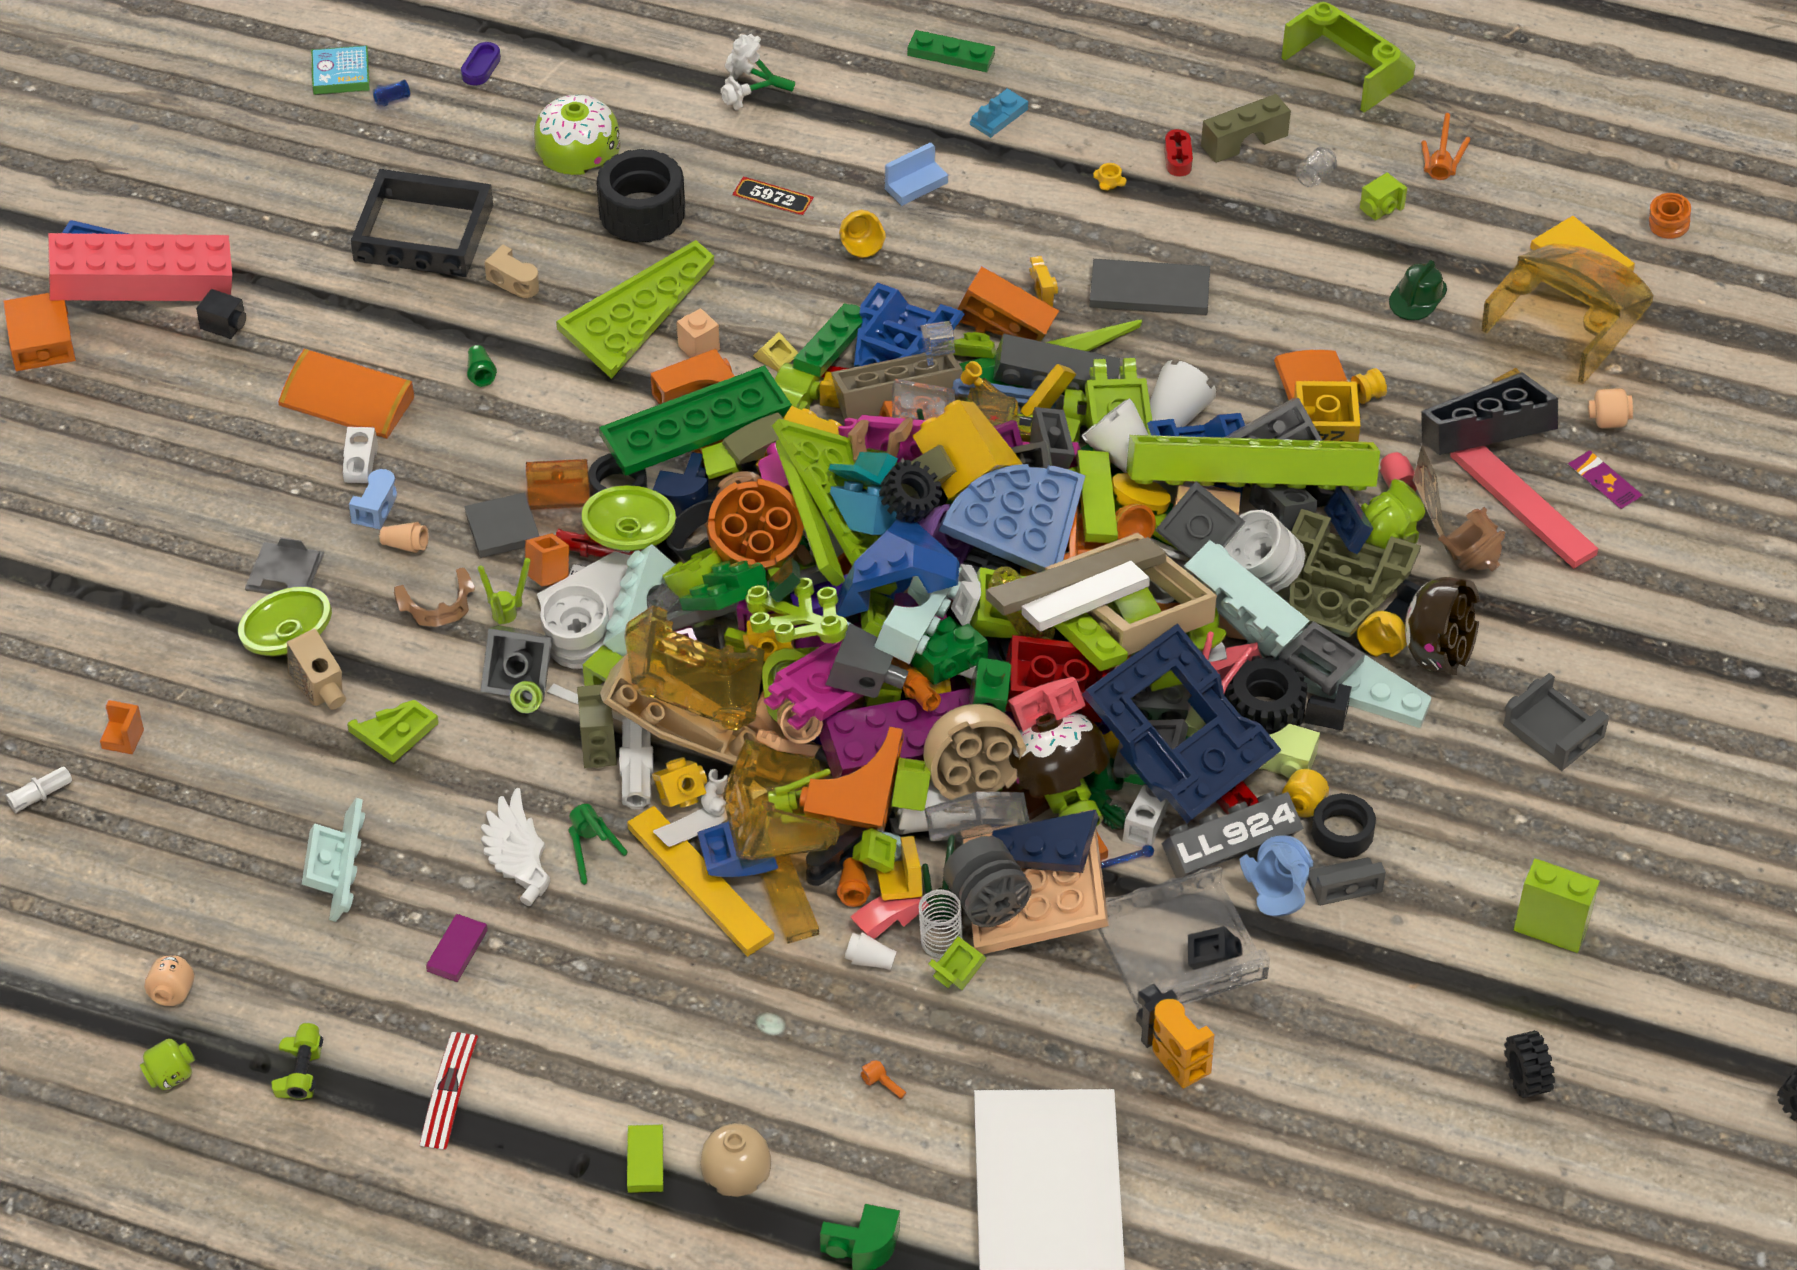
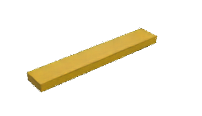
M655 806L650 807L627 822L628 830L747 957L774 940V932L722 877L708 874L704 858L687 840L669 847L653 833V830L671 824Z

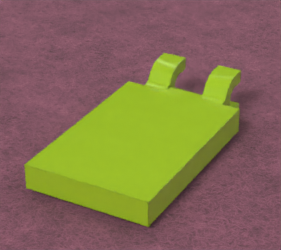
M1123 358V366L1119 367L1120 379H1108L1106 359H1094L1093 367L1089 369L1091 380H1087L1085 383L1090 428L1102 420L1110 411L1130 398L1148 434L1151 435L1147 425L1148 422L1152 421L1147 379L1137 378L1136 359ZM1110 462V468H1117Z

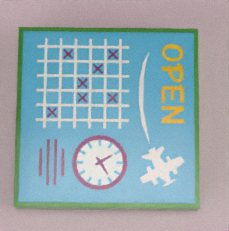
M367 45L311 50L313 94L370 90Z

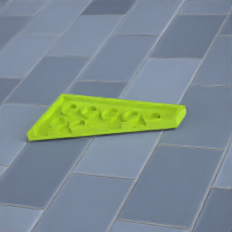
M695 240L557 320V330L612 379L714 265V255Z
M779 418L772 427L853 566L854 562L882 535H871L850 530L830 493L831 486H844V481H848L829 471L830 464H855L853 462V449L850 439ZM893 582L872 588L871 591L891 595L897 589V584Z

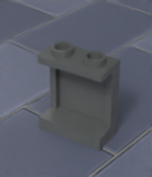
M1548 673L1541 680L1535 679L1529 685L1527 691L1519 697L1514 696L1508 701L1505 706L1506 714L1503 726L1559 770L1563 771L1605 737L1609 716L1600 709L1592 716H1589L1553 688L1555 676Z

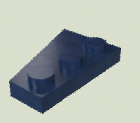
M1095 809L993 830L992 836L1003 841L1020 868L1083 873L1099 816Z

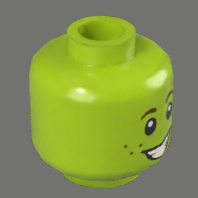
M166 1039L144 1052V1062L140 1064V1068L152 1088L158 1086L162 1090H169L191 1077L192 1068L190 1063L194 1062L195 1058L186 1043L179 1046L175 1040Z

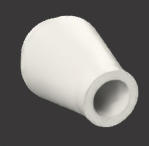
M863 932L861 935L852 933L844 958L851 960L853 965L891 970L897 951L888 948Z

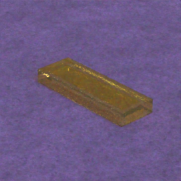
M788 851L775 854L778 869L760 873L759 875L787 944L819 935V926Z

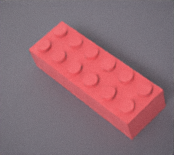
M48 233L50 300L202 301L211 289L231 295L232 266L229 235Z

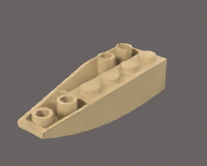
M630 652L610 670L600 692L603 703L655 736L754 774L779 782L790 760V753L777 751L757 742L756 737L758 733Z

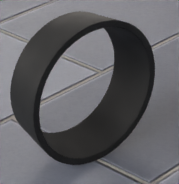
M714 500L698 502L683 511L676 518L672 533L666 538L667 545L685 562L692 559V555L711 548L709 540L706 538L695 546L683 549L688 537L698 527L708 522L710 508Z

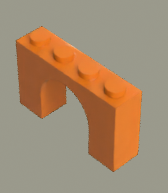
M716 349L650 373L652 395L658 404L734 377L729 361L726 358L722 359ZM724 439L695 449L692 452L702 454V448L721 443Z

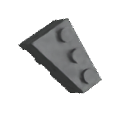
M1292 398L1224 437L1322 441L1299 398Z

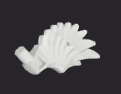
M516 788L512 794L510 806H508L504 796L499 797V818L491 811H487L486 816L489 825L483 824L481 826L482 832L486 835L482 836L481 841L487 846L484 848V855L489 856V863L495 865L496 872H503L504 878H515V882L526 889L520 897V901L526 906H531L539 895L542 896L548 888L550 877L543 870L540 863L545 843L538 837L533 825V819L528 818L526 821L520 788Z

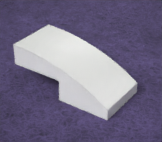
M960 564L962 570L958 581L961 583L951 609L961 625L964 626L971 621L981 596V587L972 565Z

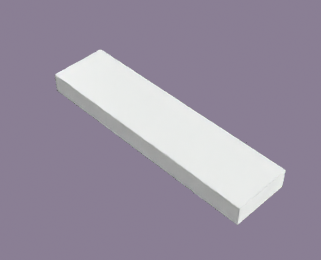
M1129 561L1022 605V615L1036 629L1043 631L1148 587L1149 576L1132 561Z

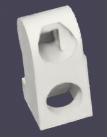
M347 427L343 454V479L345 483H368V476L373 470L374 457L377 455L378 450L375 428ZM364 436L368 439V442H354V437Z
M1146 784L1141 788L1125 819L1123 842L1151 850L1169 801L1165 799L1160 802Z

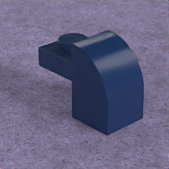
M691 453L684 474L660 470L653 490L662 494L671 502L675 509L676 517L690 506L703 501L709 495L708 476L704 466L703 454Z

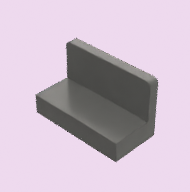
M1366 857L1309 870L1308 881L1318 905L1321 906L1382 892L1386 872L1382 862L1372 864L1371 859Z

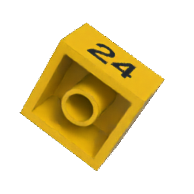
M1296 381L1294 398L1300 399L1322 441H1359L1361 425L1357 382Z

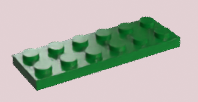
M764 365L600 426L599 434L626 476L722 440L761 418L775 413H779L783 417L787 414L792 404Z

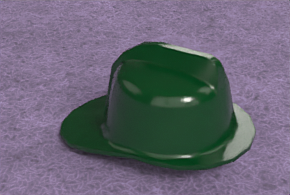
M1430 260L1427 264H1414L1406 270L1404 277L1395 287L1389 298L1390 308L1395 315L1406 320H1420L1428 317L1436 309L1447 293V285L1443 281L1441 272L1435 267V262Z

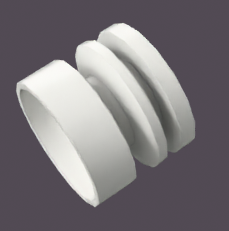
M1251 510L1240 515L1245 524L1225 546V549L1234 560L1274 592L1288 587L1298 577L1304 566L1305 551L1303 544L1270 512Z
M577 583L558 587L546 596L541 605L540 618L545 635L552 637L551 657L562 666L571 669H583L582 665L602 645L606 646L603 642L607 633L606 625L609 622V612L603 595L592 586Z

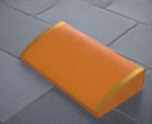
M304 348L285 382L278 403L279 406L347 427L375 428L376 436L388 439L413 401L414 391L412 381Z

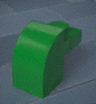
M865 1204L859 1228L823 1221L820 1232V1252L827 1253L835 1258H852V1270H874L879 1268L890 1259L895 1250L900 1231V1210Z

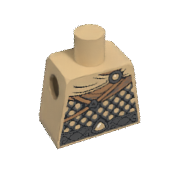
M314 628L288 641V673L311 704L318 706L326 702L331 710L341 707L346 701V697L342 693V671L317 630Z

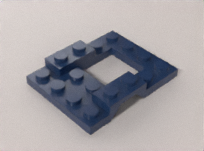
M1178 623L1086 689L1082 694L1123 745L1119 752L1157 799L1160 802L1167 799L1186 823L1193 820L1281 751L1280 747L1260 723L1242 717L1224 695L1220 674ZM1170 670L1192 695L1187 701L1206 723L1204 727L1173 750L1131 700Z

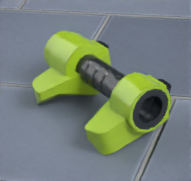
M303 1023L296 1031L295 1037H285L281 1040L279 1050L288 1052L297 1058L293 1074L272 1081V1090L275 1097L297 1100L313 1097L316 1081L313 1080L312 1075L308 1074L310 1061L320 1058L324 1040L319 1034V1027L315 1024Z

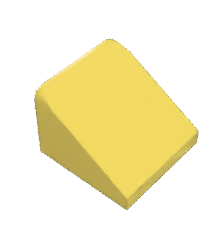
M778 332L753 356L758 361L778 372L782 365L790 363L798 352Z

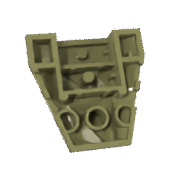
M1301 509L1291 533L1303 544L1305 560L1300 574L1289 585V604L1310 620L1307 623L1308 625L1314 621L1330 632L1350 638L1361 623L1411 574L1421 545L1391 536L1386 549L1364 543L1359 553L1355 554L1347 549L1339 535L1330 533V517Z

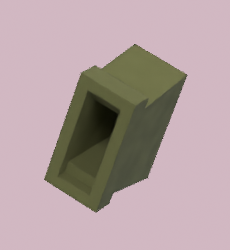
M603 685L577 687L584 768H603L617 765L612 708L602 701L600 692Z

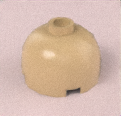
M733 1123L715 1130L703 1144L700 1165L704 1181L707 1184L709 1182L717 1188L718 1193L725 1196L739 1197L755 1192L757 1186L764 1179L766 1182L771 1169V1155L764 1137L757 1130L745 1124Z

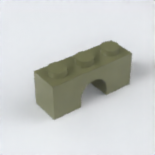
M1277 94L1203 120L1201 147L1217 163L1240 154L1243 140L1252 133L1264 145L1287 137L1291 110Z

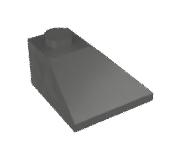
M500 625L489 628L480 692L510 696L516 684L522 681H531L540 687L544 701L552 637L530 630ZM524 691L522 698L532 700V694Z

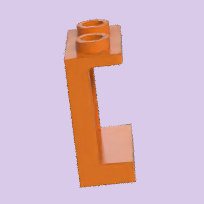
M50 293L3 301L10 349L16 371L76 361L65 300H50Z

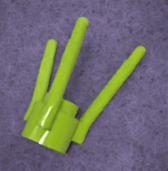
M529 558L524 560L515 596L507 591L494 593L482 565L478 566L488 603L491 605L492 618L498 624H507L514 621L517 616L516 608L523 605L522 595L529 571Z
M830 769L814 773L785 786L775 787L774 791H769L768 799L773 818L781 816L782 823L789 821L836 823L806 817L805 814L793 813V810L799 809L797 798H800L802 791H795V789L809 784L810 778L821 779L830 775Z

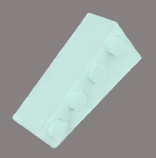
M1211 540L1183 566L1184 570L1217 595L1216 608L1218 613L1250 643L1257 642L1260 652L1265 658L1268 655L1273 656V659H1275L1310 621L1234 560L1223 546L1215 544Z

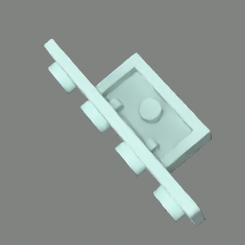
M355 798L346 811L342 832L314 824L309 833L302 885L333 894L329 920L337 922L343 912L347 913L350 910L353 902V893H350V885L353 884L357 874V866L353 864L354 858L357 857L361 847V839H358L357 836L365 819V813L361 812L363 799Z

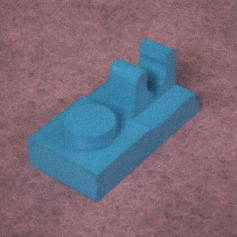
M1007 88L994 99H990L986 106H981L978 112L972 115L970 125L991 138L1028 110V101Z

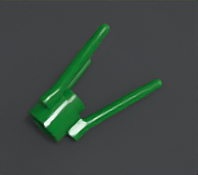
M581 804L571 811L569 819L573 825L568 829V832L573 840L580 880L585 885L588 880L580 836L589 839L597 835L601 841H606L608 838L623 856H626L628 852L606 826L602 817H598L592 805Z

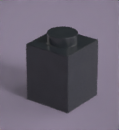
M213 289L207 293L196 308L200 329L228 339H232L246 322V313L244 312L242 299Z

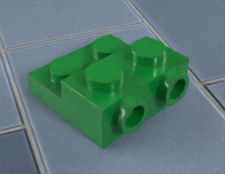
M730 561L714 564L711 566L712 572L702 575L704 584L690 588V594L679 598L683 611L723 609L746 599L748 590L754 586L761 585L769 589L765 568L759 562L748 565V561H740L731 565Z
M949 616L940 621L933 636L926 635L930 639L923 654L916 653L910 663L933 685H936L976 666L979 658L988 659L987 640L969 623L961 627Z

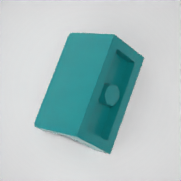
M860 452L854 465L830 464L828 470L848 481L863 483V486L880 487L881 482L893 466H895L898 458L889 453Z

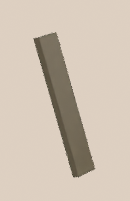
M1147 537L986 589V600L1002 615H1007L1022 610V605L1129 561H1132L1141 570L1166 562L1167 553Z

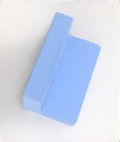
M928 143L885 165V190L901 206L948 183V174L935 162V146L932 143Z

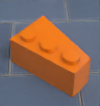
M981 266L957 309L965 314L957 326L963 323L976 327L975 332L985 334L986 331L1001 336L1007 334L1041 342L1059 310Z

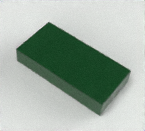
M793 558L768 579L769 595L776 602H780L801 583L800 566Z

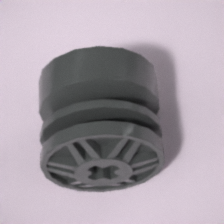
M981 836L964 843L951 854L943 868V879L952 893L960 900V905L971 922L979 927H994L1007 922L1026 906L1031 896L1032 885L1016 863L1003 841L994 836Z

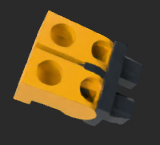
M1152 984L1139 991L1137 995V1001L1143 1007L1136 1013V1021L1142 1027L1141 1042L1146 1048L1152 1046L1155 1056L1184 1089L1211 1074L1215 1034L1207 1025L1199 1030L1185 1015V1008L1177 1001L1178 996L1172 989L1163 994L1155 984Z

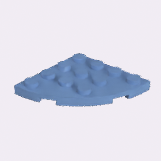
M1028 464L996 469L971 482L956 497L943 517L938 531L1034 572L1045 571V567L1061 562L1064 559L1085 475L1050 465L1047 469L1029 467Z

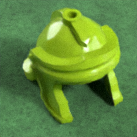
M1394 479L1387 492H1382L1380 495L1372 498L1369 505L1366 503L1361 505L1362 511L1374 528L1365 544L1386 549L1391 536L1414 544L1419 539L1416 525L1425 515L1424 505L1417 493L1402 480Z

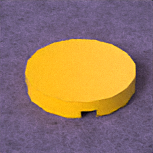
M1128 473L1116 474L1112 478L1113 494L1117 495L1116 500L1122 506L1142 504L1153 511H1157V515L1167 511L1171 496L1158 483L1153 481L1152 484H1139L1131 480Z

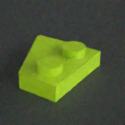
M411 700L399 704L396 708H387L375 712L376 718L358 723L357 719L351 720L347 723L348 732L394 763L437 726L439 721L438 715L416 700Z

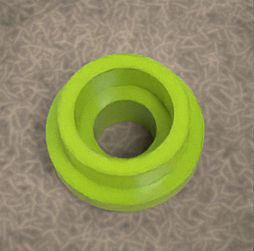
M522 681L513 687L510 700L517 711L532 713L541 706L543 694L536 683ZM524 691L532 694V701L530 703L523 700L522 694Z

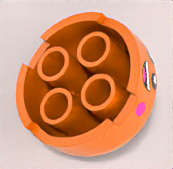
M757 479V482L751 481L739 484L735 482L724 488L711 505L707 523L710 547L712 551H717L723 562L730 561V565L740 561H748V565L759 562L765 568L766 573L767 569L781 568L795 556L804 530L793 495L782 486L764 479Z

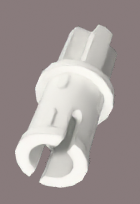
M61 767L38 780L33 777L30 783L6 794L7 801L14 813H18L40 800L46 801L47 795L68 785L72 781V777L65 767Z

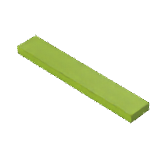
M777 440L775 446L817 567L833 586H838L845 579L821 511L781 441Z

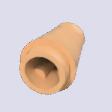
M413 522L388 527L383 526L380 530L379 538L382 545L417 553L419 550L426 549L429 535L425 525Z

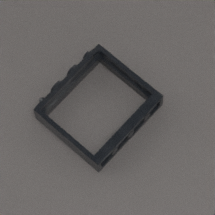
M379 169L351 238L353 261L467 277L493 208L491 184ZM385 198L472 210L458 249L369 236Z

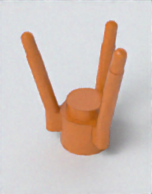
M1445 113L1440 149L1435 151L1430 157L1427 142L1425 140L1421 142L1425 162L1424 172L1429 173L1432 178L1437 180H1444L1450 175L1454 176L1456 174V167L1471 140L1470 137H1466L1456 156L1452 159L1450 153L1446 151L1450 113Z

